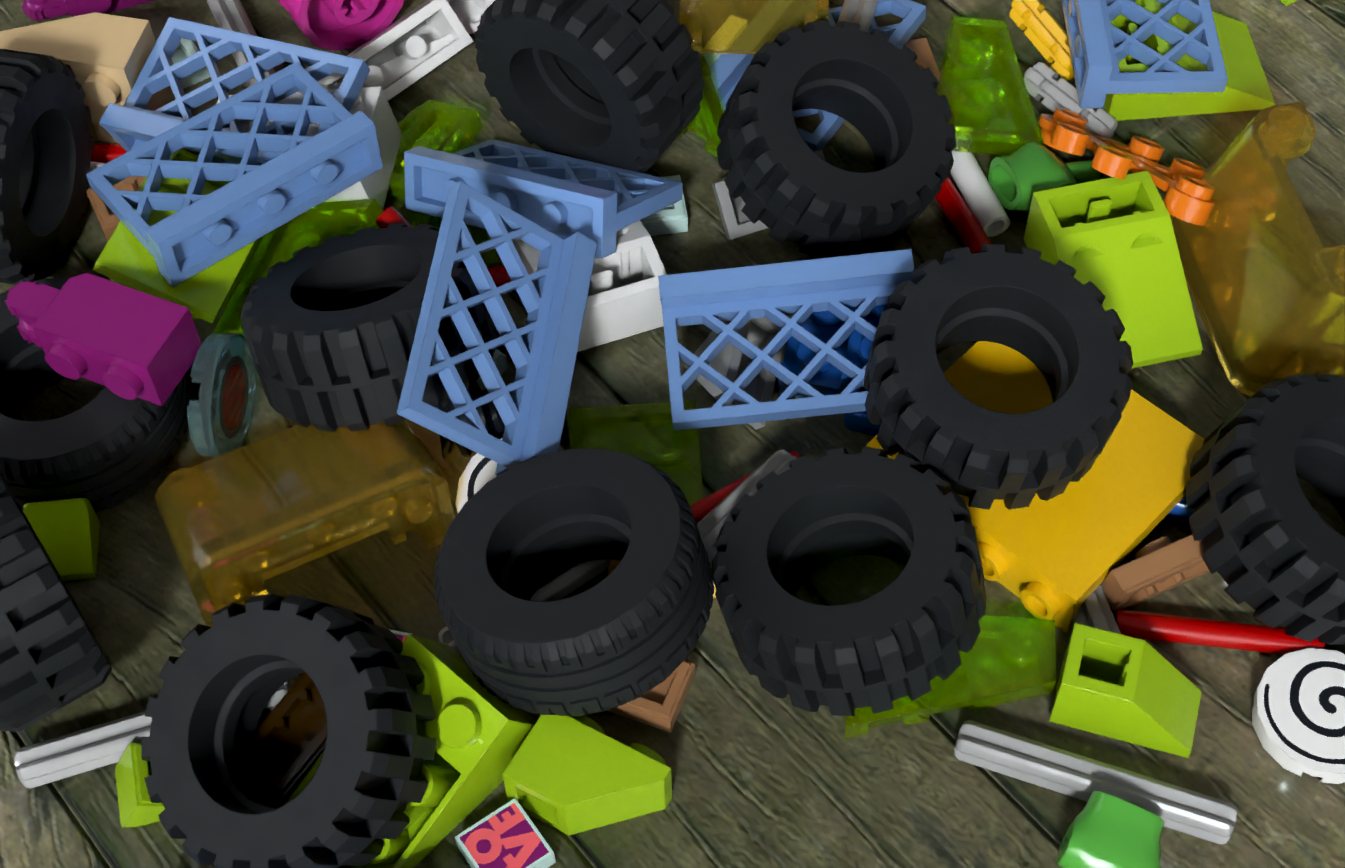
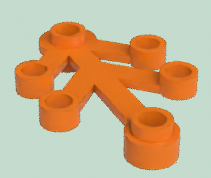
M1057 107L1053 115H1040L1038 125L1042 128L1038 135V140L1059 151L1080 156L1088 148L1094 152L1091 167L1118 179H1125L1128 171L1137 173L1148 170L1155 186L1166 192L1163 202L1170 215L1195 225H1206L1216 201L1211 198L1215 188L1203 181L1207 173L1205 168L1181 158H1174L1170 167L1159 164L1165 147L1135 135L1132 136L1129 145L1101 136L1085 128L1088 123L1086 117L1064 108Z

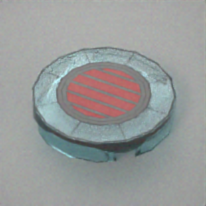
M213 333L205 339L198 349L192 366L191 383L201 384L199 400H189L187 419L190 437L197 452L203 457H213L216 460L228 461L238 455L245 444L251 426L255 403V366L246 338L239 333Z

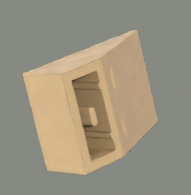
M94 12L0 31V49L53 56L75 74V80L82 85L86 94L84 104L90 108L92 119L89 125L90 135L94 137L95 141L119 144L99 124V121L109 103L120 106L124 105L156 43L149 20ZM168 86L154 93L145 109L154 111L174 101L171 87Z

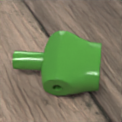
M1033 141L1026 143L1009 155L995 157L989 167L988 181L1004 208L1029 212L1033 192L1099 180L1101 172L1091 167L1093 160L1064 163L1050 149L1039 142Z
M1093 791L1084 809L1070 824L1060 845L1056 863L1061 868H1160V840L1165 821L1150 811L1121 798L1101 791Z

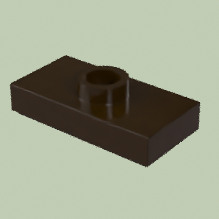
M306 672L302 674L257 728L254 739V759L258 776L287 800L325 750L327 740L325 706L318 688Z

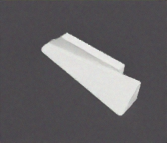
M426 0L347 55L348 57L364 60L370 68V72L362 87L381 86L387 101H389L472 43L473 40L469 34L477 31L481 16L495 0ZM333 73L317 82L325 89H339L345 75Z

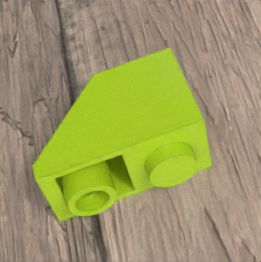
M1074 623L1062 661L1049 722L1189 758L1202 691L1145 640Z
M540 715L502 774L508 802L516 798L528 815L568 836L665 810L672 799L671 768L666 766V762L658 753L645 745L631 743L627 746L605 735L603 729L594 720L585 715Z

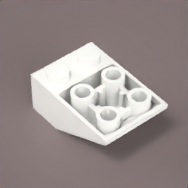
M640 220L616 231L615 253L603 259L597 257L594 259L577 352L663 326L658 276L667 275L650 234ZM520 239L513 241L528 274L536 272L541 251Z

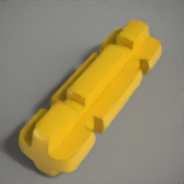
M1013 0L1011 2L1012 9L1009 12L1011 19L1021 30H1025L1023 33L1048 63H1053L1051 66L1060 77L1067 81L1073 79L1074 71L1067 32L1048 10H1044L1045 6L1039 0Z

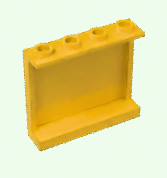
M977 341L944 372L947 380L962 396L974 404L991 411L1021 414L1040 410L1053 403L1049 385L1036 365L1020 352L999 343ZM1132 389L1129 401L1121 413L1122 417L1101 454L1098 455L1091 469L1078 482H1069L1064 493L1048 501L1041 500L1036 493L1029 507L1010 510L1005 507L1004 500H994L990 509L969 507V497L960 495L970 511L972 526L975 527L984 578L989 581L999 582L1020 598L1024 607L1033 616L1042 621L1052 622L1066 634L1073 627L1072 621L1077 615L1079 606L1106 579L1110 571L1116 569L1184 498L1187 492V481L1192 478L1190 477V464L1195 452L1203 446L1204 438ZM877 435L866 445L868 448L883 449L876 439ZM898 453L893 456L887 455V457L895 460Z

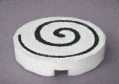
M1306 648L1284 654L1266 669L1254 694L1252 725L1263 749L1284 769L1299 776H1302L1304 772L1313 777H1321L1320 782L1345 783V654L1337 650Z

